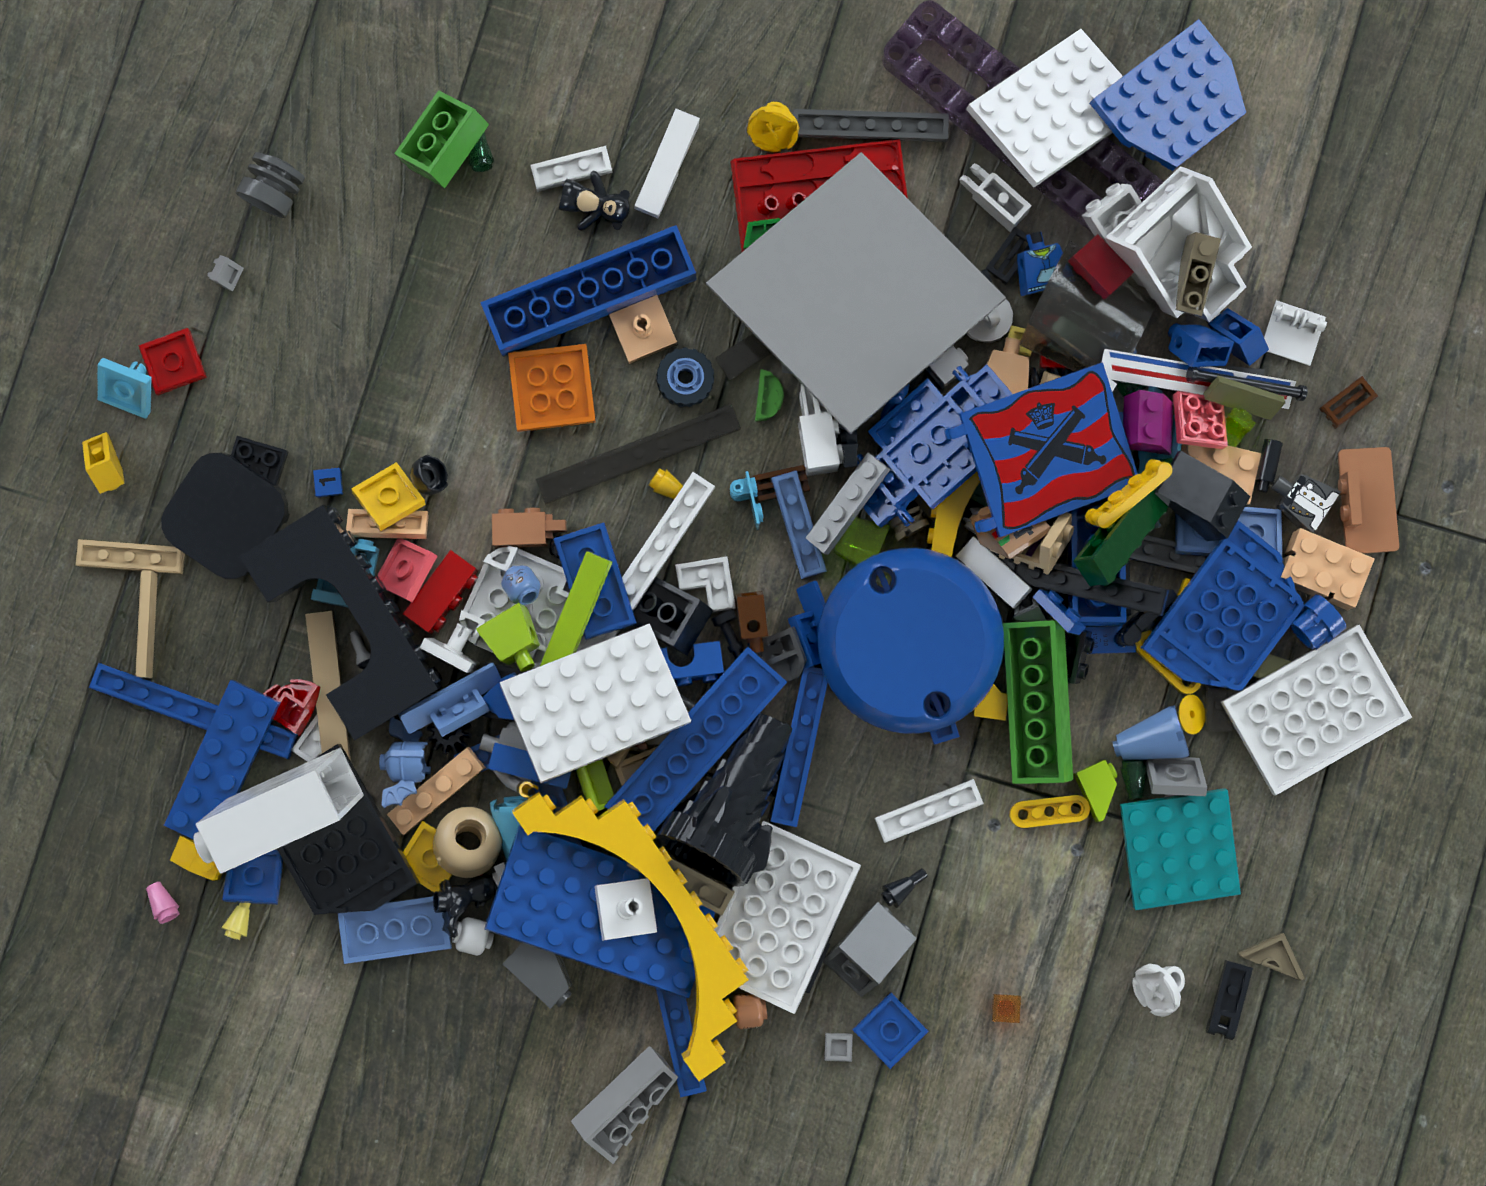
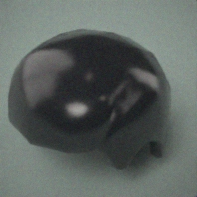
M425 455L416 460L412 465L410 472L411 481L419 492L425 495H434L440 493L448 486L446 466L439 458Z

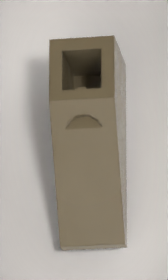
M1198 232L1186 237L1180 261L1175 310L1202 317L1221 242L1220 238Z

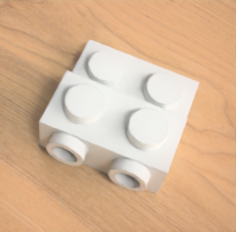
M1113 184L1106 190L1107 196L1101 201L1096 199L1090 202L1085 207L1087 212L1082 215L1094 236L1099 234L1108 245L1109 243L1105 237L1142 203L1133 187L1129 184Z

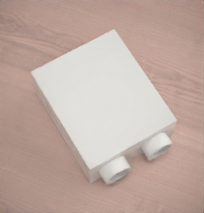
M340 747L227 798L196 823L199 832L194 834V844L201 859L205 863L214 861L221 874L339 821L364 794Z

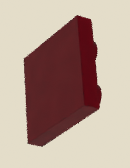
M1099 234L1068 260L1074 271L1082 276L1091 285L1092 290L1104 300L1134 273Z

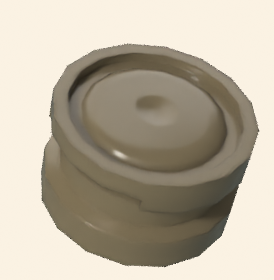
M920 506L908 510V513L914 518L913 523L908 521L911 525L905 526L898 516L888 522L890 529H894L896 532L895 538L897 542L918 533L930 525L928 519L923 518V510Z

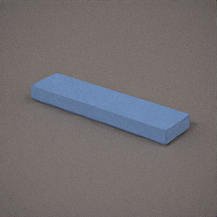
M797 470L772 477V484L801 579L827 572L821 551L806 539L813 528V524Z

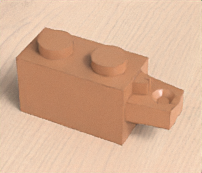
M525 508V513H514V509H499L498 514H492V545L494 548L508 546L517 548L548 547V539H553V533L567 532L566 520H553L552 514L540 512V508Z

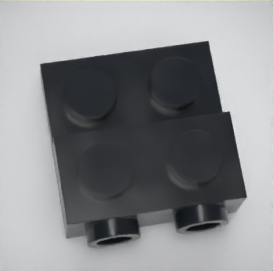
M1065 630L1068 683L1079 684L1081 679L1085 680L1088 675L1089 665L1085 664L1087 653L1091 654L1095 645V639L1091 638V631L1083 630L1080 635L1068 633Z

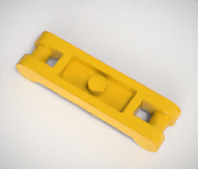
M1150 459L1142 473L1131 477L1128 480V484L1121 490L1112 493L1108 497V501L1098 509H1089L1085 515L1086 521L1101 528H1108L1170 477L1172 466L1167 462Z

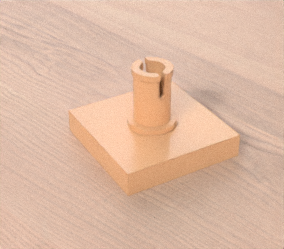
M658 295L609 314L629 364L677 345L676 338Z

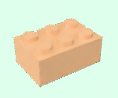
M1300 528L1292 533L1284 553L1289 556L1282 558L1285 568L1281 577L1284 579L1291 577L1295 584V589L1311 596L1318 594L1324 598L1327 597L1326 600L1331 604L1345 610L1356 608L1374 558Z

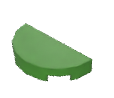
M763 369L760 371L755 422L766 421L774 417L781 409L784 400L783 386L778 378L771 372Z

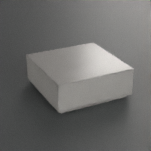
M825 1033L824 1060L852 1062L853 1034Z

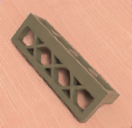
M670 855L672 860L668 863L673 871L679 868L688 882L684 884V887L689 893L694 891L703 903L702 906L722 916L734 894V890ZM627 862L626 865H627L628 867H630V868H632V869H634V870L640 872L637 868H635L634 866H632L630 863Z

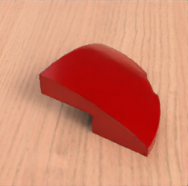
M302 679L290 680L293 684L283 687L277 684L272 686L263 694L281 702L273 720L301 736L314 711L321 687Z

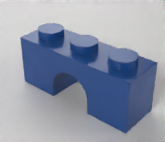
M720 641L693 644V661L684 667L672 664L668 658L667 648H660L674 682L678 687L692 685V681L703 680V683H713L724 673Z

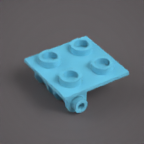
M746 471L745 478L731 483L730 496L734 501L750 499L756 530H759L760 522H763L764 518L761 504H755L754 497L758 496L755 477L750 478L748 471Z

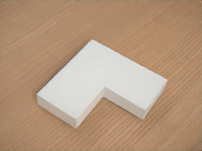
M728 557L675 565L680 590L686 591L706 587L708 606L714 610L712 613L736 609Z

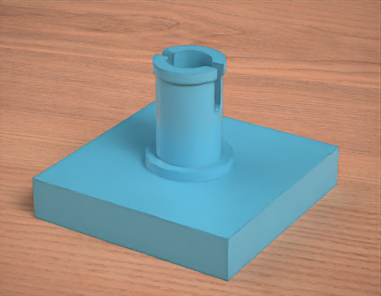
M102 358L98 363V400L146 419L151 412L152 378L146 375V367L140 363L137 369H135L138 362H133L128 368Z

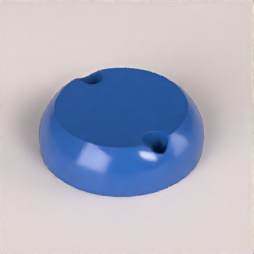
M921 548L888 550L867 558L849 570L830 593L824 605L818 629L820 664L829 686L840 702L863 721L887 731L904 734L935 731L961 720L972 712L992 688L1000 670L1004 651L1002 618L991 592L983 581L960 561L946 554ZM884 572L889 573L892 580L890 585L888 584ZM877 575H878V577H879V579H880L881 584H882L883 587H881L880 585H878V583H877V581H876ZM937 695L943 697L945 700V705L943 708ZM931 698L936 709L932 708L929 701Z

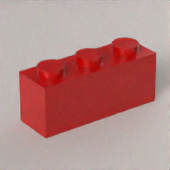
M450 550L403 614L431 635L434 631L439 632L447 621L444 617L450 609L452 611L456 610L462 602L463 598L460 596L465 589L470 590L479 578L476 574L479 571Z

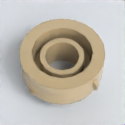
M461 807L448 813L440 821L433 840V851L438 865L448 873L462 878H473L487 872L495 864L502 846V837L493 817L488 812L475 807ZM462 832H472L479 838L480 847L475 850L464 849L457 844L455 838Z

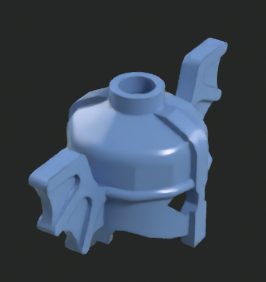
M394 717L390 719L389 733L403 742H393L389 750L385 754L380 755L379 765L380 770H386L389 778L398 784L383 790L381 803L383 808L392 804L401 806L403 800L408 795L417 794L415 783L422 782L425 779V775L431 773V767L426 766L424 750H422L428 745V742H419L420 737L423 735L422 732L415 731L409 734L402 721Z

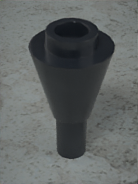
M921 868L910 877L883 885L882 889L884 892L881 893V896L888 906L894 905L898 908L915 886L927 878L928 875Z

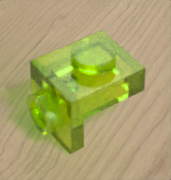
M1236 407L1233 408L1225 417L1227 444L1229 446L1236 447L1256 424L1252 420V415L1242 408L1239 410Z

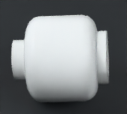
M466 917L461 922L458 921L456 923L458 936L452 937V942L455 943L458 951L478 956L483 953L485 948L490 949L494 934L484 930L485 921Z

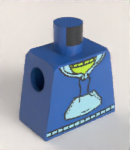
M1041 231L1026 235L1030 250L1017 254L1021 296L1075 282L1058 243L1045 246Z

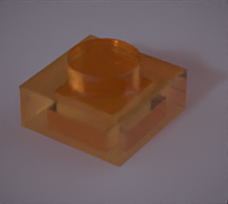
M993 994L992 1021L1020 1023L1021 996Z

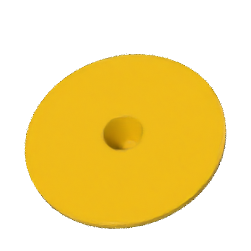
M1196 695L1185 696L1179 705V721L1183 730L1188 734L1199 733L1205 723L1204 705Z

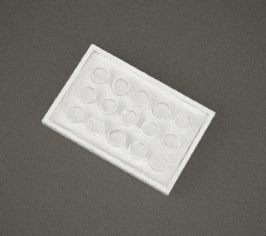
M1080 29L971 102L966 110L1034 188L1113 133L1089 103L1123 76L1085 32Z
M650 624L500 682V687L540 783L691 723L689 714Z
M1355 625L1335 637L1328 644L1324 643L1317 650H1311L1221 702L1273 795L1283 792L1412 718L1360 625Z
M763 821L762 826L768 824L773 828L767 865L764 871L753 873L748 884L733 887L734 894L723 915H720L717 922L718 927L714 930L719 937L726 936L733 947L729 951L733 958L736 960L740 957L749 970L744 973L749 980L738 988L795 1014L861 865Z

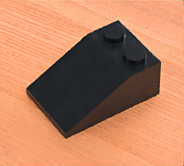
M1177 451L1170 464L1172 466V474L1157 487L1154 493L1206 541L1228 539L1251 496L1234 480L1185 452Z
M655 577L633 610L637 622L633 626L639 628L650 624L656 639L688 655L714 610L700 599Z

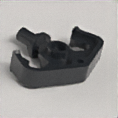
M838 422L844 467H857V448L859 447L857 444V429L850 434Z

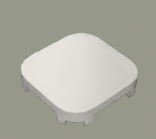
M517 547L498 548L484 559V565L478 576L479 578L473 587L464 610H461L459 620L461 625L472 630L468 638L471 643L493 653L476 628L515 605L510 601L502 588V578L505 572L512 566H528L532 569L541 585L537 599L528 605H524L529 610L540 643L537 649L530 652L535 663L532 669L540 667L570 593L562 567Z

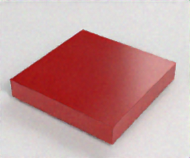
M189 328L138 345L147 372L152 377L151 383L156 395H161L207 378Z

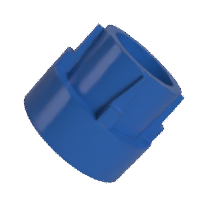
M1315 594L1304 604V608L1290 625L1294 634L1305 646L1310 649L1315 648L1316 650L1325 642L1328 644L1346 629V623L1339 612L1330 602L1318 594Z

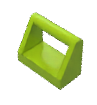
M603 759L576 769L585 799L590 798L599 811L607 809L605 805L614 796V792Z

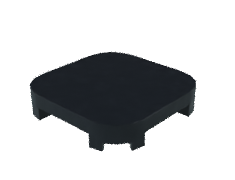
M209 453L201 456L193 464L169 501L161 517V528L165 538L173 546L214 574L225 579H238L250 574L239 556L277 533L282 525L287 523L290 516L288 501L285 496L286 493L280 487H276L235 459L236 457L227 453Z

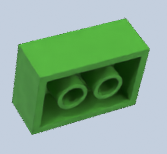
M438 90L394 154L410 170L445 188L489 124L474 108Z

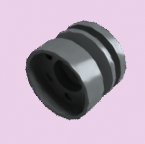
M255 152L252 160L257 165L249 164L247 169L256 176V179L243 177L235 193L241 199L262 211L280 218H286L293 201L284 193L297 194L299 188L295 184H303L305 177L289 163L274 156Z

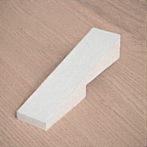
M675 109L634 209L659 218L678 177L682 162L698 130L700 118Z

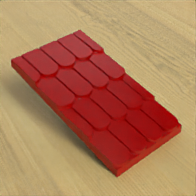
M900 139L734 158L731 160L741 252L744 251L743 247L748 222L775 218L782 219L861 152L907 197Z

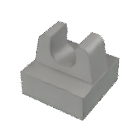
M220 255L219 258L214 260L213 263L216 265L212 272H208L207 276L223 288L233 291L244 268L229 258Z

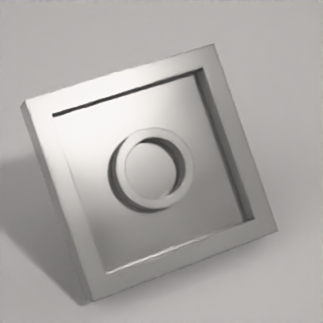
M1184 757L1146 760L1145 766L1152 794H1165V797L1177 795L1206 796L1207 784L1200 758Z

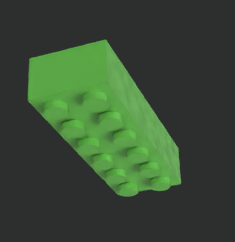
M1056 620L1003 623L1012 784L1065 783L1073 780L1065 629Z

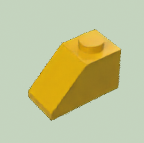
M105 432L83 441L85 469L99 493L115 490L120 485L125 484L123 469L108 433Z
M180 835L170 861L212 881L220 880L223 873L220 874L215 862L205 863L196 850L194 840Z

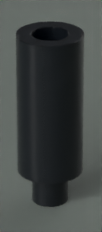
M1264 439L1255 481L1259 482L1257 488L1259 492L1267 493L1269 484H1274L1283 443L1280 441Z

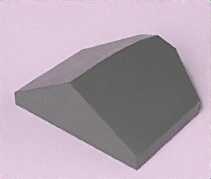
M795 627L764 638V651L756 654L787 682L799 678L807 659Z

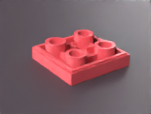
M1181 391L1173 394L1177 443L1224 449L1228 446L1224 405L1205 400L1204 395Z

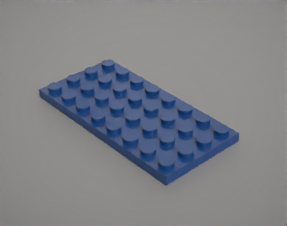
M518 826L484 930L684 998L690 997L695 980L694 963L681 923L669 902L651 881L650 887L657 932L602 941L594 886L646 879L647 877L628 867L626 861L543 832L534 831L527 835L522 826ZM702 905L699 906L704 916L710 913L712 918H714V911Z

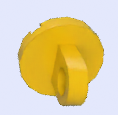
M770 102L767 106L761 107L751 114L747 133L752 138L754 145L762 150L781 152V149H789L796 143L799 124L788 107L780 102Z

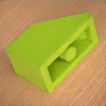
M1101 760L1073 773L1083 797L1089 802L1090 812L1095 822L1105 819L1117 786L1115 778L1118 777L1112 763L1107 764L1106 760Z

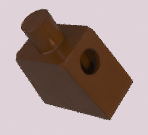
M763 592L736 594L741 639H747V646L753 652H763V637L768 636ZM757 620L758 627L750 629L748 622Z

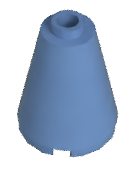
M1175 705L1167 707L1116 735L1117 740L1112 742L1116 756H1122L1123 761L1184 758L1189 756L1187 743Z

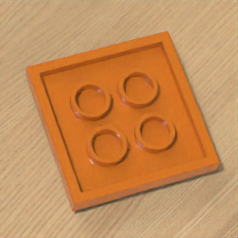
M586 344L508 353L518 432L596 423Z

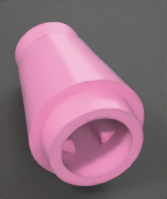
M161 882L153 883L146 888L154 919H158L160 924L169 922L180 914L178 911L179 905L162 886Z

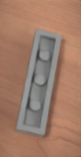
M867 452L809 532L806 539L821 552L829 555L891 469Z

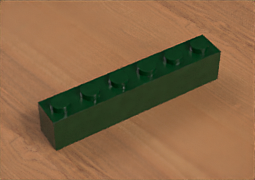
M1173 458L1160 459L1159 461L1171 464ZM1157 487L1108 528L1099 527L1073 560L1089 586H1105L1112 583L1119 570L1128 563L1132 553L1141 546L1142 540L1154 529L1159 518L1167 512L1169 506L1154 493Z

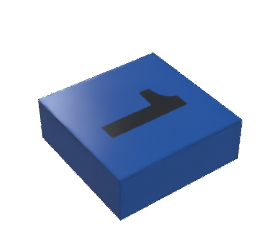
M340 468L313 470L315 495L317 498L343 495Z

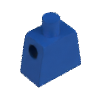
M1175 323L1168 331V336L1171 337L1169 351L1190 367L1227 365L1234 341L1203 325H1180Z

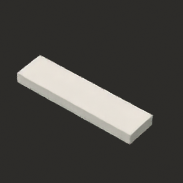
M972 779L875 818L883 841L886 843L984 803L976 783Z

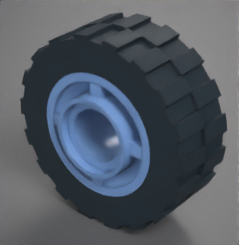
M683 347V349L679 350L677 348L673 352L666 354L659 364L656 376L657 387L662 397L667 399L670 404H676L682 408L683 406L693 407L695 404L702 403L709 396L714 384L712 363L710 360H707L706 355L699 353L696 349H688V347ZM683 371L689 372L693 377V380L688 384H683L678 379V375Z

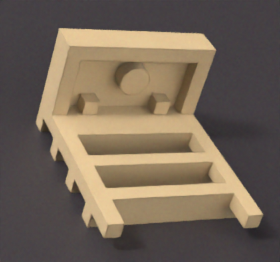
M1066 512L1059 515L1053 526H1050V531L1044 536L1032 557L1025 555L1030 548L1029 546L1012 557L1014 563H1027L1030 569L1034 570L1035 567L1044 569L1043 573L1049 575L1073 535L1074 526L1071 525L1072 514ZM999 554V558L1005 559L1004 556Z

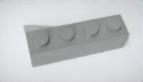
M649 1046L582 1109L571 1122L586 1143L614 1164L619 1157L617 1155L622 1145L627 1146L633 1138L631 1133L639 1123L644 1124L649 1117V1109L652 1105L659 1104L678 1076L665 1059Z

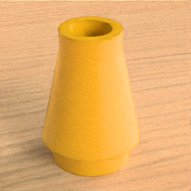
M661 468L658 469L648 485L653 488V492L671 499H675L683 487L667 469L664 471Z

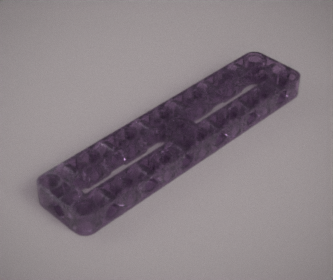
M929 0L922 2L886 44L882 57L883 66L940 113L949 114L950 121L1027 181L979 124L971 122L970 117L972 116L966 109L976 98L916 50L925 40H935L948 51V55L968 71H974L988 82L987 86L991 89L1001 83L1004 77H1010L1019 71L1020 68L938 3ZM926 13L931 14L934 20L926 21L922 18V15ZM970 45L975 51L973 53H966L962 47ZM898 52L902 58L900 60H893L889 54ZM938 84L942 87V91L934 92L929 86ZM1107 137L1095 145V149H1088L1078 156L1091 168L1094 166L1107 176L1111 184L1131 185L1141 202L1163 183L1161 179ZM1061 168L1035 187L1092 232L1082 215L1087 212L1085 207L1090 202L1096 199L1101 201L1102 198L1066 169ZM1124 174H1134L1136 177V181H1128L1125 178ZM1051 181H1061L1063 183L1064 188H1054L1052 186Z

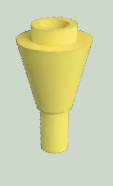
M239 903V906H236L221 927L226 930L225 936L240 940L241 936L247 937L249 907L251 903Z

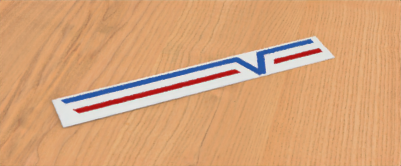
M1104 349L1102 362L1107 377L1111 380L1204 395L1205 390L1211 384L1197 380L1194 383L1188 382L1186 380V372L1190 366L1185 362ZM1197 367L1198 370L1271 383L1295 386L1296 381L1215 367ZM1281 395L1284 396L1286 402L1282 408L1289 409L1292 397Z

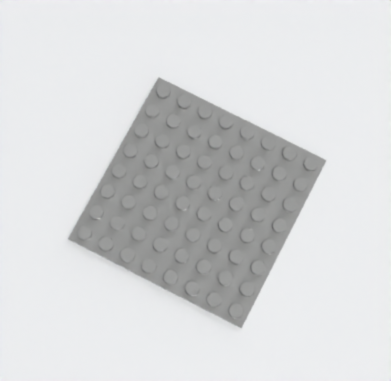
M862 152L706 282V285L850 434L1006 299Z

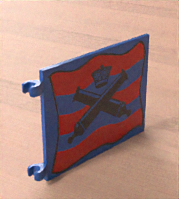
M1103 362L961 412L959 417L962 424L944 430L948 440L966 435L992 516L976 521L974 523L976 532H987L995 528L998 537L1109 497L1112 493L1125 487L1128 484V480L1138 474Z

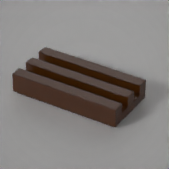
M1361 376L1319 409L1327 415L1326 418L1333 423L1332 426L1336 429L1376 399L1378 395L1364 377ZM1359 384L1362 385L1363 389H1361L1359 392H1357L1355 395H1353L1351 398H1349L1347 401L1341 404L1334 411L1330 410V406H1332L1334 403H1336L1338 400H1340L1342 397L1348 394ZM1367 392L1370 395L1342 418L1337 419L1336 415L1363 394Z
M805 465L754 475L758 490V502L777 498L775 492L762 495V490L774 487L772 482L760 485V481L796 470L797 473L800 472L801 474L798 477L800 482L803 483V493L809 492L810 487L808 485Z

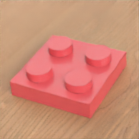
M397 538L377 576L382 580L387 591L413 602L438 556L409 541Z

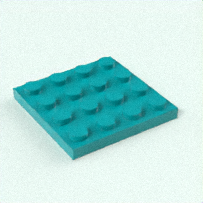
M1226 788L1207 791L1206 796L1177 795L1120 804L1132 901L1135 910L1241 894L1229 795Z

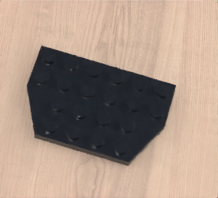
M341 744L333 746L316 758L341 747L364 796L339 821L277 848L314 915L373 911L420 883Z

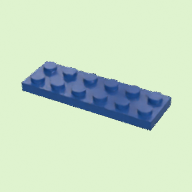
M230 680L164 826L194 840V834L199 832L196 823L224 800L240 792L281 702L237 681Z

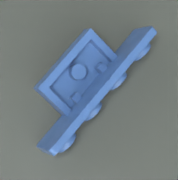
M490 663L400 712L399 717L407 732L411 734L433 722L443 737L489 712L488 706L481 695L488 692L501 680L499 672L494 663Z

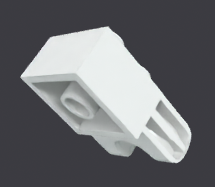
M801 384L799 400L802 416H799L798 428L806 475L812 476L837 472L839 464H842V460H844L842 445L836 444V438H838L839 434L838 421L835 418L832 419V415Z

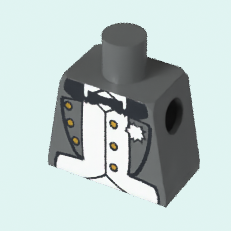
M1303 474L1297 476L1292 483L1279 476L1271 489L1283 496L1277 505V509L1282 510V514L1298 529L1301 528L1311 533L1315 532L1341 493L1339 490Z

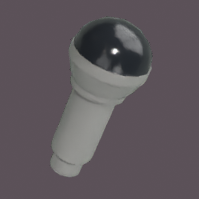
M353 631L350 633L357 654L356 664L360 669L364 670L369 663L371 654L366 650L358 632Z

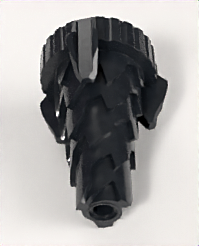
M760 712L752 722L747 733L736 743L728 759H722L713 777L709 781L705 780L700 791L669 813L657 834L656 839L682 862L718 881L736 887L748 884L753 873L764 871L769 857L773 828L768 824L762 826L759 824V821L770 803L767 801V798L777 782L778 774L776 773L786 755L784 750L789 742L792 727Z

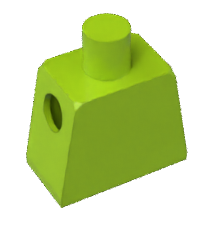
M517 603L476 628L479 635L501 662L510 665L516 661L521 672L527 671L535 665L530 652L537 649L540 643L526 606Z

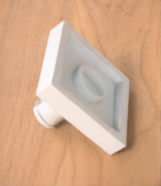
M457 623L447 644L434 638H424L420 646L421 649L466 673L475 672L480 664L461 652L472 630L465 628V626Z
M648 878L594 886L602 941L657 932L650 880Z

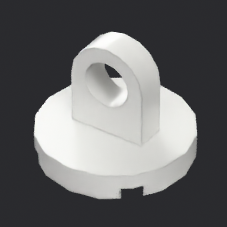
M1005 299L966 334L971 339L984 343L1000 340L1007 334L1013 321V311L1010 303Z
M1147 964L1139 968L1135 972L1136 976L1133 978L1132 984L1134 993L1141 1005L1144 1007L1148 1006L1152 1010L1150 1012L1156 1016L1165 1017L1175 1012L1180 1006V991L1185 984L1182 970L1176 966L1162 968L1155 964Z

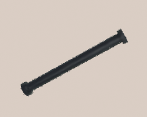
M1189 367L1186 372V380L1193 383L1196 380L1212 383L1219 375L1275 394L1295 397L1298 401H1304L1308 393V389L1304 385L1295 387L1202 371L1198 370L1197 367Z

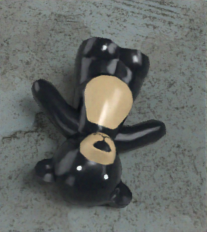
M597 171L590 173L594 191L573 180H565L559 210L589 212L578 223V230L587 229L601 216L612 222L614 229L620 230L622 228V223L628 217L630 210L628 201L630 192L628 190H623L619 194L607 195Z

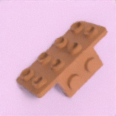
M1388 447L1339 451L1338 490L1341 492L1339 494L1341 495L1342 502L1340 517L1344 526L1345 547L1360 553L1397 551L1399 549L1391 450Z

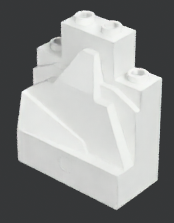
M1180 166L1114 228L1105 239L1111 248L1134 271L1131 275L1138 285L1147 290L1161 311L1178 318L1184 313L1175 309L1180 261L1186 237L1198 232L1220 238L1221 242L1203 315L1199 317L1210 322L1246 288L1234 264L1242 259L1252 246L1213 179Z

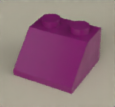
M1138 390L1124 396L1123 428L1129 448L1131 450L1171 455L1173 402L1163 393Z

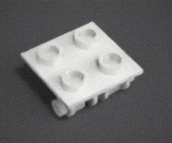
M1276 300L1264 336L1269 348L1267 352L1310 366L1321 331L1325 330L1327 324L1325 321L1326 317Z

